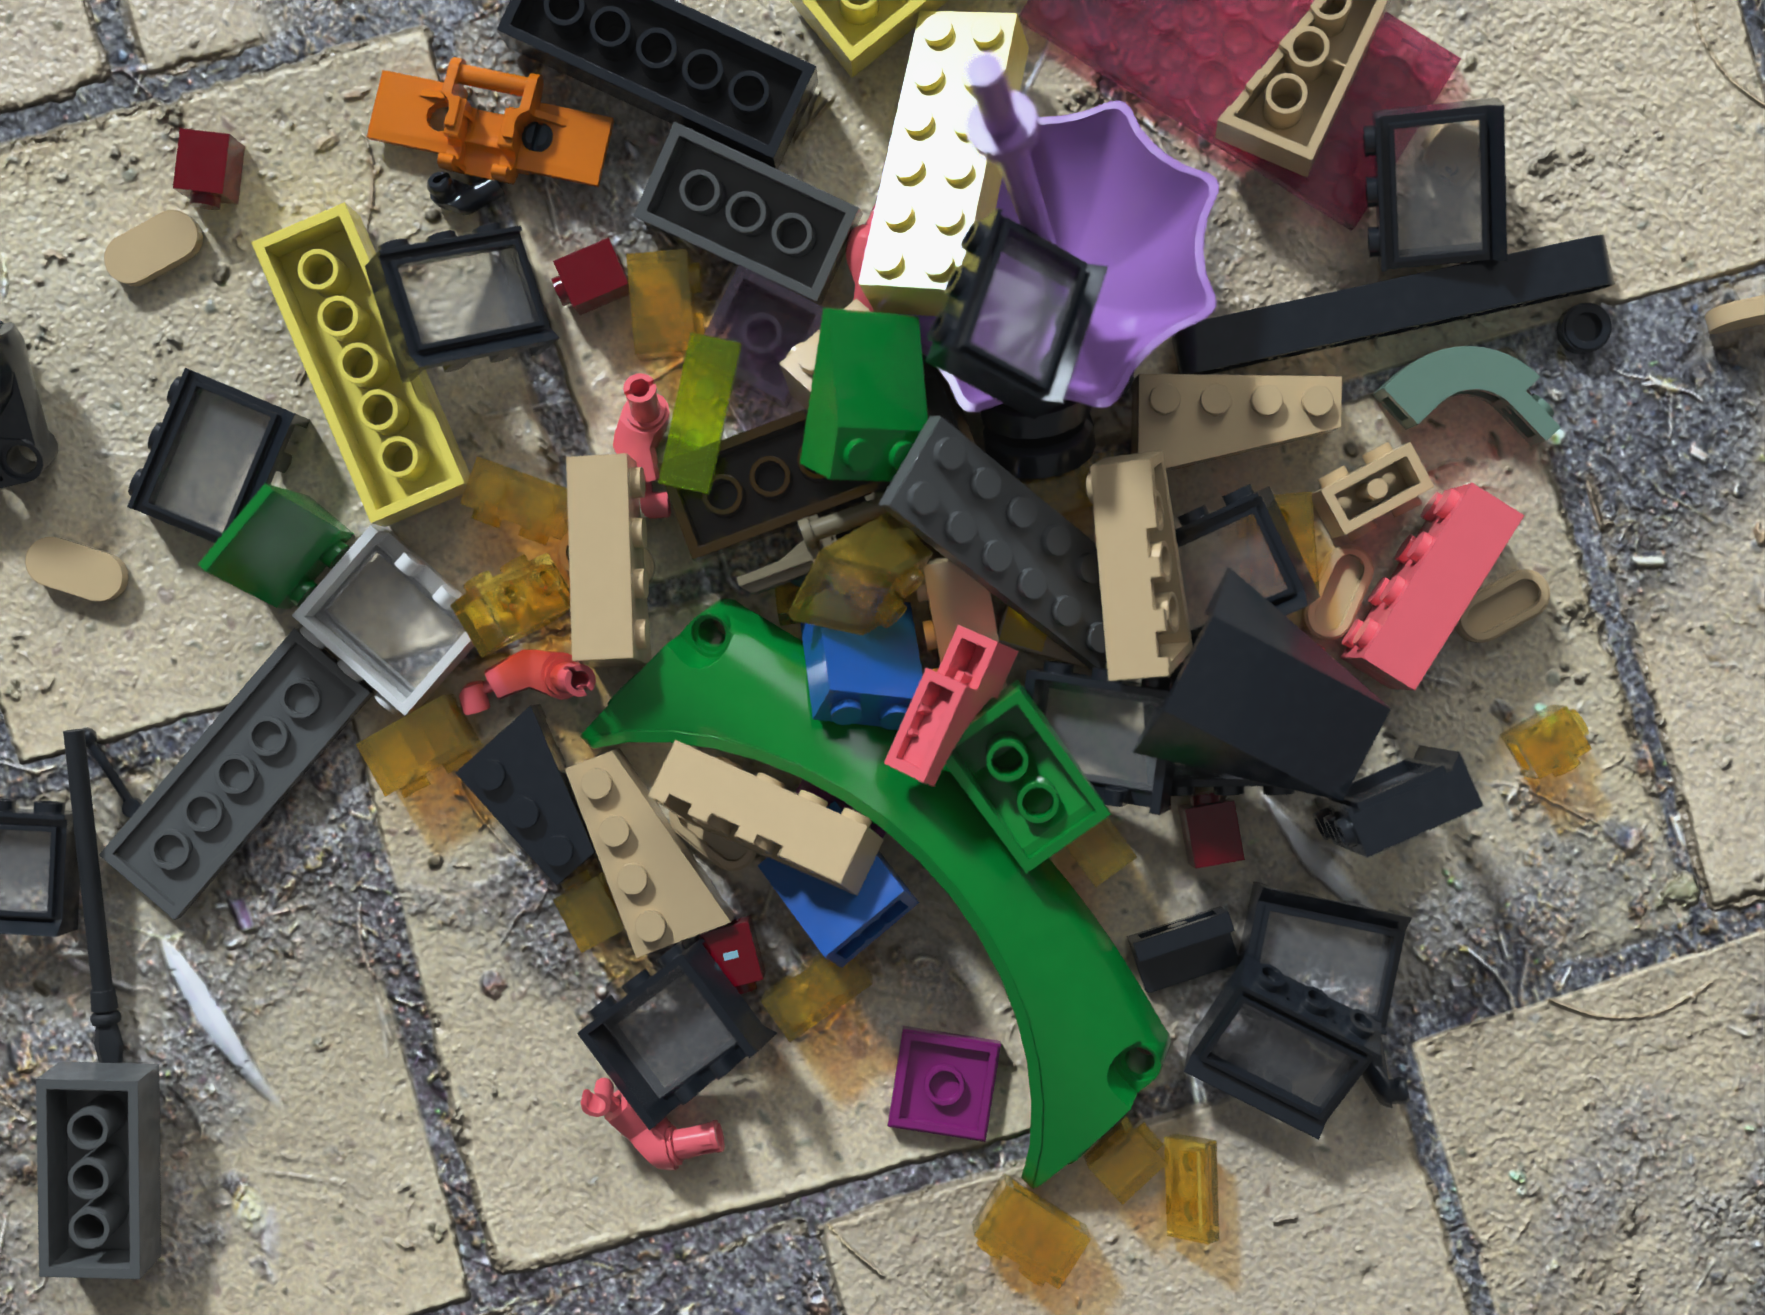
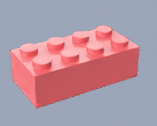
M1474 483L1445 490L1443 494L1436 492L1421 513V518L1426 521L1416 537L1410 534L1396 552L1394 559L1399 564L1389 579L1385 576L1381 578L1372 590L1368 602L1373 604L1368 614L1363 621L1356 619L1350 630L1344 635L1342 644L1346 646V649L1340 658L1389 689L1415 691L1525 515Z

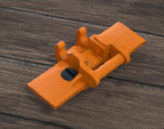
M453 57L450 60L444 82L382 70L367 138L369 140L438 154L437 164L439 168L450 172L513 185L519 173L525 175L532 173L599 187L615 120L608 116L542 103L544 80L540 74L530 73L528 77L466 65L465 59ZM464 85L522 97L520 107L505 108L504 115L473 108L467 100L468 92ZM442 107H449L444 121V131L432 129L430 121L433 113Z

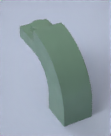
M1457 346L1432 352L1394 373L1372 394L1405 430L1418 425L1441 402L1453 396H1470L1488 403L1498 411L1530 446L1547 441L1561 428L1552 418L1554 411L1551 406L1536 394L1530 395L1526 391L1540 376L1525 363L1513 356L1485 347Z

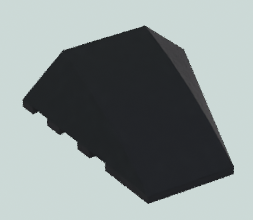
M1228 567L1204 612L1209 617L1162 708L1155 707L1132 753L1343 802L1391 708L1235 571Z

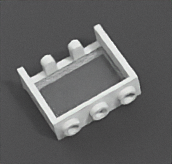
M370 525L292 615L303 625L300 632L309 642L321 649L327 646L340 658L337 665L345 674L358 682L364 679L377 691L374 697L380 705L392 714L398 715L401 712L404 716L418 713L423 704L478 641L496 625L389 528L379 525Z

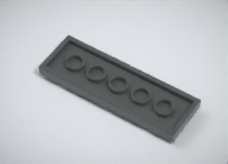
M930 416L878 505L1089 669L1094 667L1104 668L1107 658L1098 554L1095 542L943 417Z
M294 628L102 850L99 856L172 919L181 918L372 697L374 692L362 681H355L339 668L337 665L338 661L325 649L318 648L309 642L301 634L300 628Z

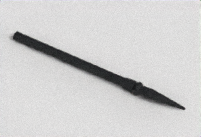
M72 729L63 731L92 986L90 1002L93 1014L90 1016V1022L93 1026H96L94 1046L98 1061L102 1063H123L124 1043L118 1027L121 1013L117 1010L119 1006L116 989L113 987L85 730Z

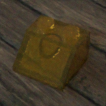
M886 512L820 550L787 614L794 621L862 636L879 625L888 628L905 613L907 606L904 604L907 596L912 594L923 583L926 576L922 571L933 552L909 528Z

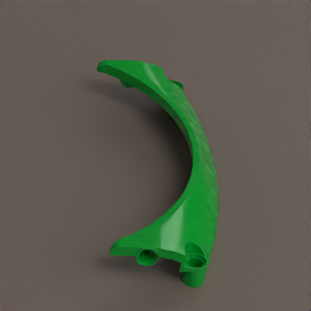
M729 598L719 599L696 616L678 636L668 642L637 674L613 695L607 703L608 706L581 734L580 737L591 748L627 742L674 743L677 740L686 745L713 748L761 761L798 776L843 800L885 830L924 866L949 894L978 935L1001 978L1017 1020L1027 1060L1031 1097L1030 1145L1021 1178L1031 1188L1039 1187L1067 1164H1072L1084 1155L1099 1138L1132 1108L1137 1093L1154 1081L1160 1074L1170 1049V1034L1163 1026L1153 1006L1106 931L1053 862L1048 858L1026 874L946 765H944L935 786H931L884 764L899 729L889 730L881 726L861 724L841 725L833 721L813 720L803 641L744 607L736 600ZM714 620H717L722 624L726 634H723L720 631H718L714 624ZM1140 1047L1146 1049L1152 1055L1144 1054L1140 1052L1137 1048Z

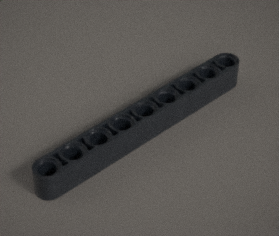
M1595 235L1507 254L1508 261H1473L1204 319L1179 330L1171 336L1179 374L1209 375L1601 290L1615 284L1605 236Z

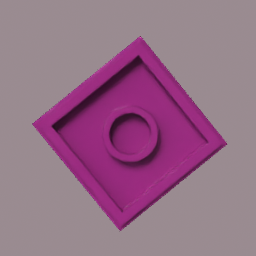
M903 1026L888 1127L986 1142L1001 1042L999 1040Z

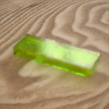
M690 332L658 481L660 485L710 495L740 358L741 343Z

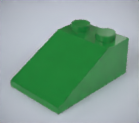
M823 308L800 464L829 479L892 481L928 421L919 317L905 314Z
M265 483L197 565L205 572L276 608L292 609L294 605L299 607L318 586L314 581L326 567L332 569L350 549V546L346 543L354 533L310 496Z
M1018 679L1003 689L998 699L992 697L983 706L964 731L945 763L1026 874L1111 815V812L1050 722Z

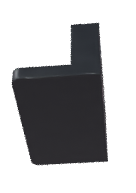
M1218 906L1127 936L1145 991L1152 993L1237 965L1239 957L1230 933L1235 930L1229 912L1223 907Z

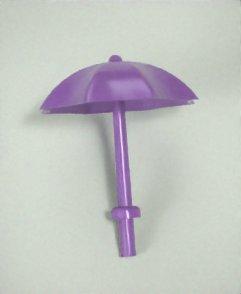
M987 52L977 54L970 59L965 69L966 77L975 100V105L968 114L966 128L970 143L977 154L989 162L998 163L1002 181L996 209L999 207L1003 210L1002 215L1084 262L1108 266L1065 399L1096 408L1109 407L1119 399L1132 373L1157 346L1179 330L1207 318L1216 308V296L1208 279L1205 266L1204 235L1209 213L1219 193L1218 180L1210 173L1184 165L1167 155L1141 129L1133 111L1123 101H1109L1086 111L1062 116L1038 117L1035 106L1027 96L1010 90L999 57ZM1001 253L970 342L1039 379L1041 375L1038 372L1039 363L1044 355L1049 352L1056 328L1053 327V322L1057 313L1064 307L1069 291ZM914 315L919 317L922 353L928 356L933 343L928 340V333L937 316ZM940 370L949 382L958 405L967 412H980L1002 403Z

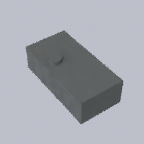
M674 122L633 216L822 304L846 252L849 234L854 227L858 226L863 212L859 207Z
M59 1062L36 1079L39 1277L141 1279L161 1257L159 1064Z

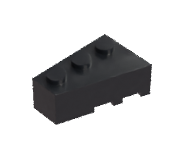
M541 704L530 705L464 764L456 774L557 886L592 857L596 850L566 774L563 754L556 745Z

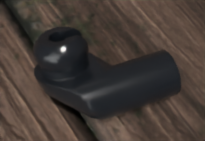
M440 171L432 174L427 181V190L430 192L431 200L438 207L461 215H470L505 195L499 182L491 179L482 178L468 185L452 179L449 173Z
M1381 1038L1380 1056L1373 1059L1362 1076L1380 1105L1393 1108V1104L1404 1105L1409 1102L1407 1080L1403 1077L1388 1078Z

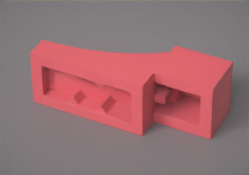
M958 625L938 671L936 672L929 668L925 669L884 764L923 783L935 786L946 761L971 721L992 697L998 699L1018 651Z

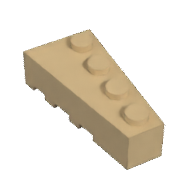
M1314 0L1308 12L1294 29L1291 28L1265 65L1257 70L1245 85L1243 92L1218 118L1215 138L1308 177L1391 0Z
M1139 374L1132 383L1131 454L1163 450L1166 471L1329 434L1341 427L1342 376Z
M1163 450L1105 457L1090 466V473L1086 479V489L1089 501L1093 504L1094 539L1098 554L1108 681L1170 676L1191 652L1193 645Z
M627 453L566 457L572 661L591 668L645 666L652 659L647 604L649 581L644 564L643 548H646L647 527L644 517L641 518L639 499L645 497L644 470L642 467H637V462Z
M931 545L918 546L917 552L921 571L913 573L918 602L927 601L931 620L922 621L927 650H937L939 665L958 625L999 642L990 591ZM935 668V669H931V670L937 672L939 668ZM1005 681V683H1004V685H1003L1002 690L1007 687V682H1006V681Z
M675 740L648 796L691 825L858 896L883 842V839L869 828L872 822L871 819L848 808H844L842 813L839 814L826 808L828 805L827 801L810 792L800 790L797 795L784 789L786 785L773 777L758 772L757 776L743 771L744 768L727 758L719 755L712 757Z
M620 748L565 768L636 958L732 922L735 916L734 912L713 886L703 867L698 864L682 841V837L674 831L656 801L648 796L650 791Z

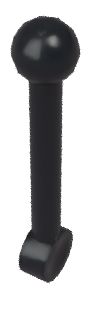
M89 727L82 728L85 730L86 747H88L124 802L122 805L123 814L131 818L143 804V801L131 796L97 744L96 731Z

